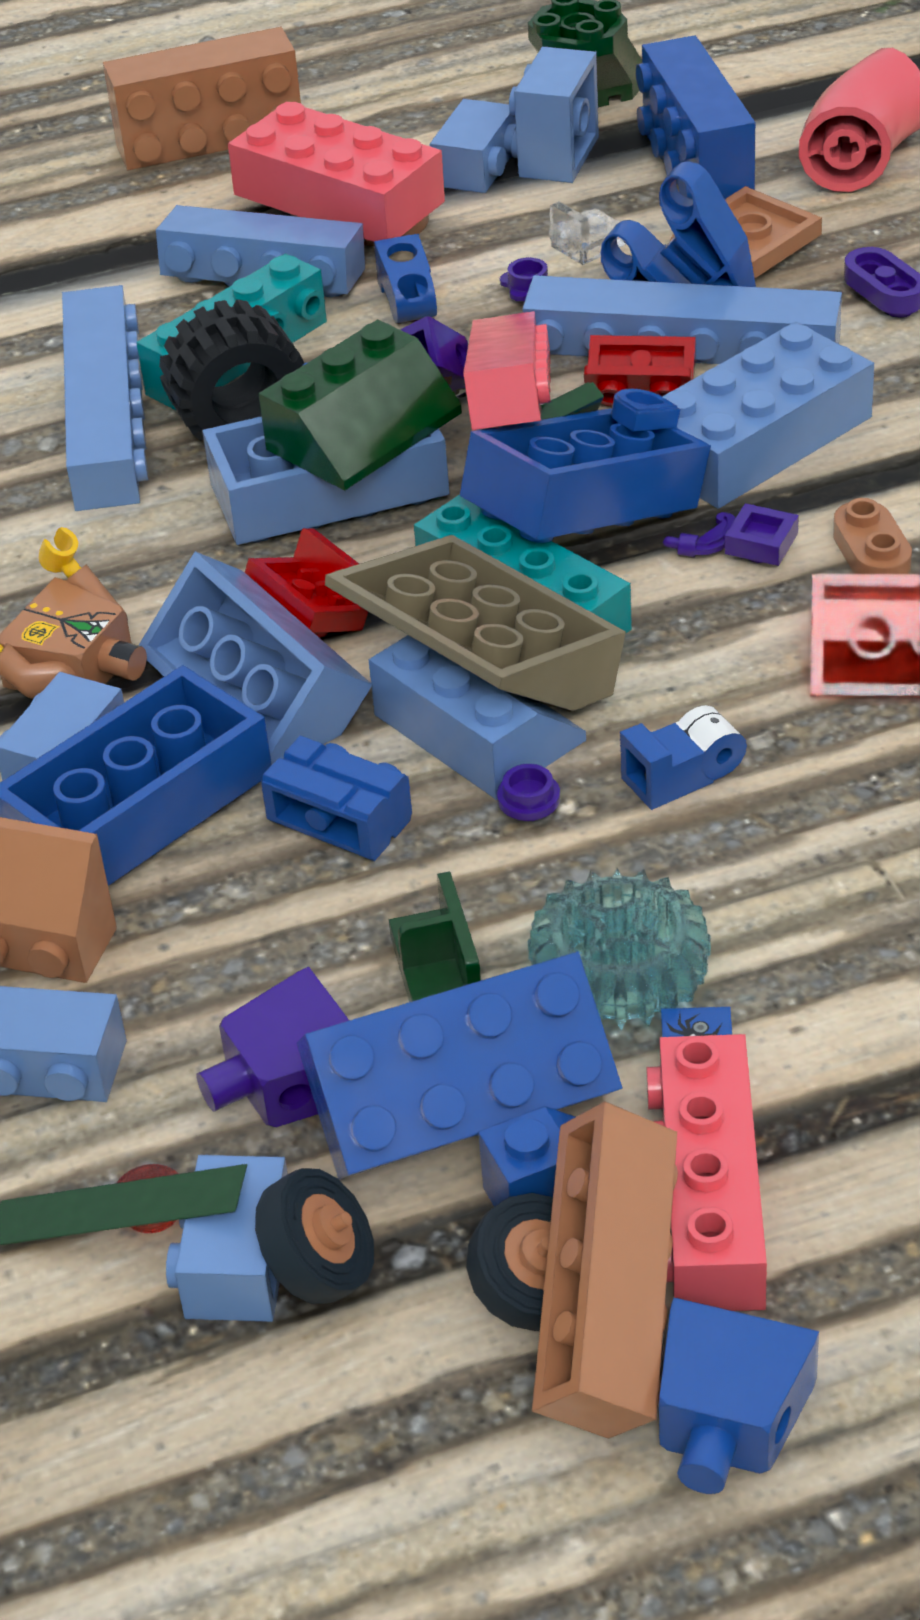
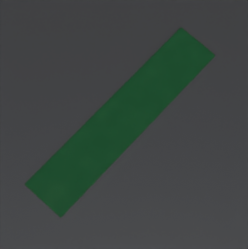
M247 1164L2 1200L0 1202V1245L235 1212Z

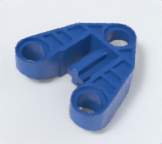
M681 162L676 165L660 187V206L675 235L667 245H663L646 227L632 220H624L616 224L602 242L600 251L601 263L611 280L756 287L748 238L708 171L694 162ZM676 179H680L687 185L693 199L684 197L678 191ZM617 237L626 242L632 256L621 251L617 243Z

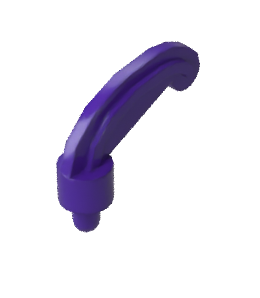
M727 512L718 513L716 515V523L718 525L700 538L699 535L681 533L679 538L665 537L663 544L665 547L677 549V555L694 558L696 555H709L719 552L725 548V534L736 517Z

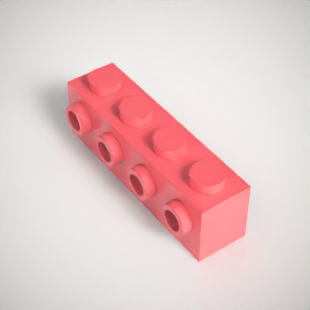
M745 1034L660 1037V1066L646 1067L648 1110L662 1109L663 1121L653 1122L677 1131L675 1164L678 1170V1177L673 1190L670 1227L673 1246L668 1260L667 1282H673V1296L675 1298L730 1311L766 1310L767 1260Z

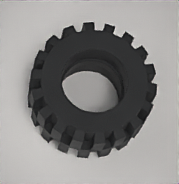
M226 300L214 302V309L206 311L204 306L193 311L196 317L190 322L183 319L176 326L179 332L176 337L168 336L164 344L168 354L160 356L159 367L163 372V375L160 376L162 386L186 427L200 441L203 440L202 430L261 417L258 393L305 364L300 353L276 319L259 305L252 308L247 301L236 300L233 307H230ZM251 363L247 371L239 379L230 384L215 387L221 376L228 370L240 364Z

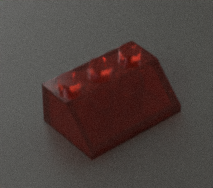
M812 574L810 603V696L920 697V574Z

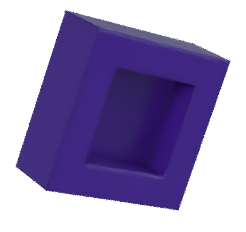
M745 503L725 534V554L745 558L756 563L779 566L798 535L799 515Z

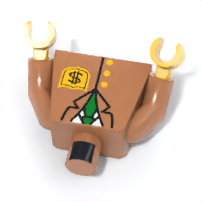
M58 528L54 536V543L57 549L47 539H44L39 549V562L47 571L54 573L63 572L68 579L63 580L54 577L0 633V676L3 687L18 690L28 698H34L38 693H41L59 672L106 684L113 675L134 681L142 675L147 661L145 648L131 642L128 617L124 609L113 598L87 564L81 568L74 559L79 544L76 535L68 528Z

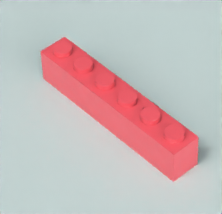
M535 311L473 320L463 372L472 430L541 421V404L551 403V353L547 324L536 325Z

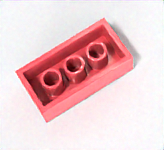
M298 102L280 104L273 112L256 124L249 126L246 131L228 143L234 195L299 217L363 223L364 239L373 242L401 237L445 202L442 150L421 144L416 139H405L383 132L374 126H364L344 120L336 114H325L309 109Z

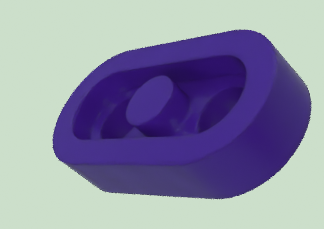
M862 247L846 255L844 262L845 283L889 316L898 318L910 316L920 310L919 272L891 252L878 247Z

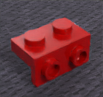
M590 335L588 365L584 367V383L594 382L604 395L601 403L612 406L614 395L623 389L646 390L663 397L694 379L696 337Z
M303 528L301 530L294 557L248 558L245 573L318 637H324L328 632L363 630L368 611L325 586L326 574L359 563L316 529Z

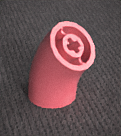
M880 48L850 68L823 92L812 108L803 126L799 140V159L805 173L817 185L832 191L852 192L869 186L883 174L893 150L908 136L920 129V70L905 53L897 49Z

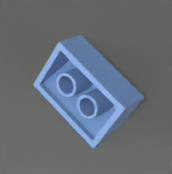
M409 635L368 659L371 684H373L374 714L496 800L498 787L503 781L505 773L511 768L521 764H537L547 767L586 741L585 730L543 702L498 689Z

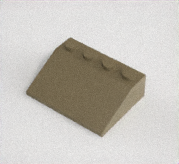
M454 535L326 574L325 586L498 689L571 711L582 709L589 704L613 695L626 631Z

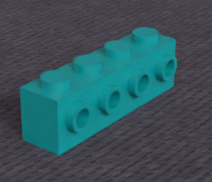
M285 253L282 256L273 258L267 265L244 278L236 280L230 287L208 300L199 302L193 309L171 322L162 324L156 331L137 341L145 395L176 410L161 383L160 376L163 375V372L159 367L160 356L168 354L164 344L168 336L176 337L179 332L176 326L183 319L187 322L194 319L196 315L193 311L204 306L206 311L214 309V302L226 300L230 307H233L236 300L247 301L252 308L259 305L276 319L292 343L326 323L321 269ZM244 363L231 368L221 376L215 387L224 386L247 371L251 363Z
M460 494L414 524L415 546L454 535L626 631V633L632 630L631 583L552 541L538 543L521 537L519 534L520 530L502 520L492 519L483 515L480 507L464 499Z

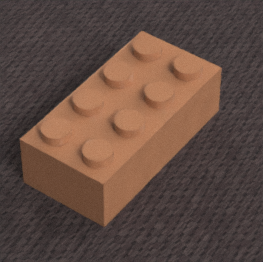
M282 26L103 62L116 146L127 171L228 150V143L246 131L249 126L256 124L273 112L280 104L285 102L301 103L295 49Z

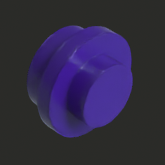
M537 764L517 765L505 773L503 781L498 787V806L504 814L511 818L522 821H535L550 815L557 809L560 803V788L553 779L551 772L545 767Z

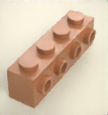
M606 1101L560 1126L532 1412L609 1439L657 1419V1407L659 1405L661 1388L662 1337L668 1316L665 1305L667 1268L673 1246V1239L670 1233L672 1200L678 1170L675 1164L677 1131Z

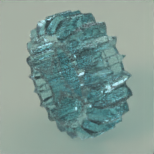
M616 868L611 877L600 878L590 871L585 883L580 884L572 880H566L562 894H547L543 909L537 910L534 913V920L531 924L532 930H530L531 938L528 939V958L531 961V965L579 951V954L582 955L580 957L601 1021L604 1019L615 1020L621 1031L628 1019L639 1018L649 1026L654 1012L658 1011L661 1013V1009L676 1008L679 1002H693L697 985L704 984L705 975L708 972V956L711 955V936L707 934L706 919L703 915L702 907L693 905L689 890L680 889L674 891L669 877L651 882L644 869L634 877L622 876L618 868Z

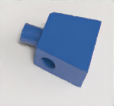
M673 1298L670 1307L659 1396L660 1445L667 1451L683 1454L677 1475L685 1486L700 1493L716 1494L724 1489L730 1467L759 1474L772 1469L814 1389L817 1379L819 1331Z

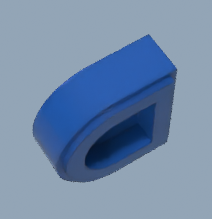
M623 389L614 395L611 417L633 432L677 428L681 409L656 393L640 389Z

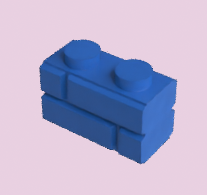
M300 735L284 752V758H278L263 774L261 781L266 818L268 820L372 861H375L389 846L391 837L396 838L411 820L412 805L409 776L401 773L399 769L389 763L376 764L349 754L346 749L335 743L323 745L320 742Z

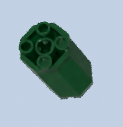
M551 0L550 5L542 6L528 22V40L537 53L541 47L596 52L598 108L609 105L610 96L621 94V102L632 100L640 91L636 80V65L641 64L642 59L628 38L627 18L622 14L619 1Z

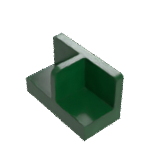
M450 871L437 874L440 909L388 919L392 945L409 1002L481 981L478 955Z

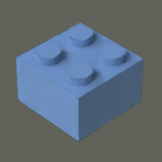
M541 47L532 64H527L524 76L518 86L512 88L509 98V112L516 118V130L512 138L511 152L513 158H518L519 177L568 183L574 182L599 137L596 52Z

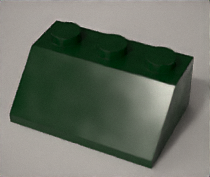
M378 319L365 325L360 331L336 346L325 350L315 359L294 372L285 375L281 380L258 393L266 450L344 491L462 414L460 401L418 338Z

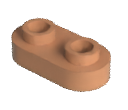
M857 498L841 505L835 511L833 538L859 580L873 586H892L901 583L909 576L912 548L886 507L869 498Z

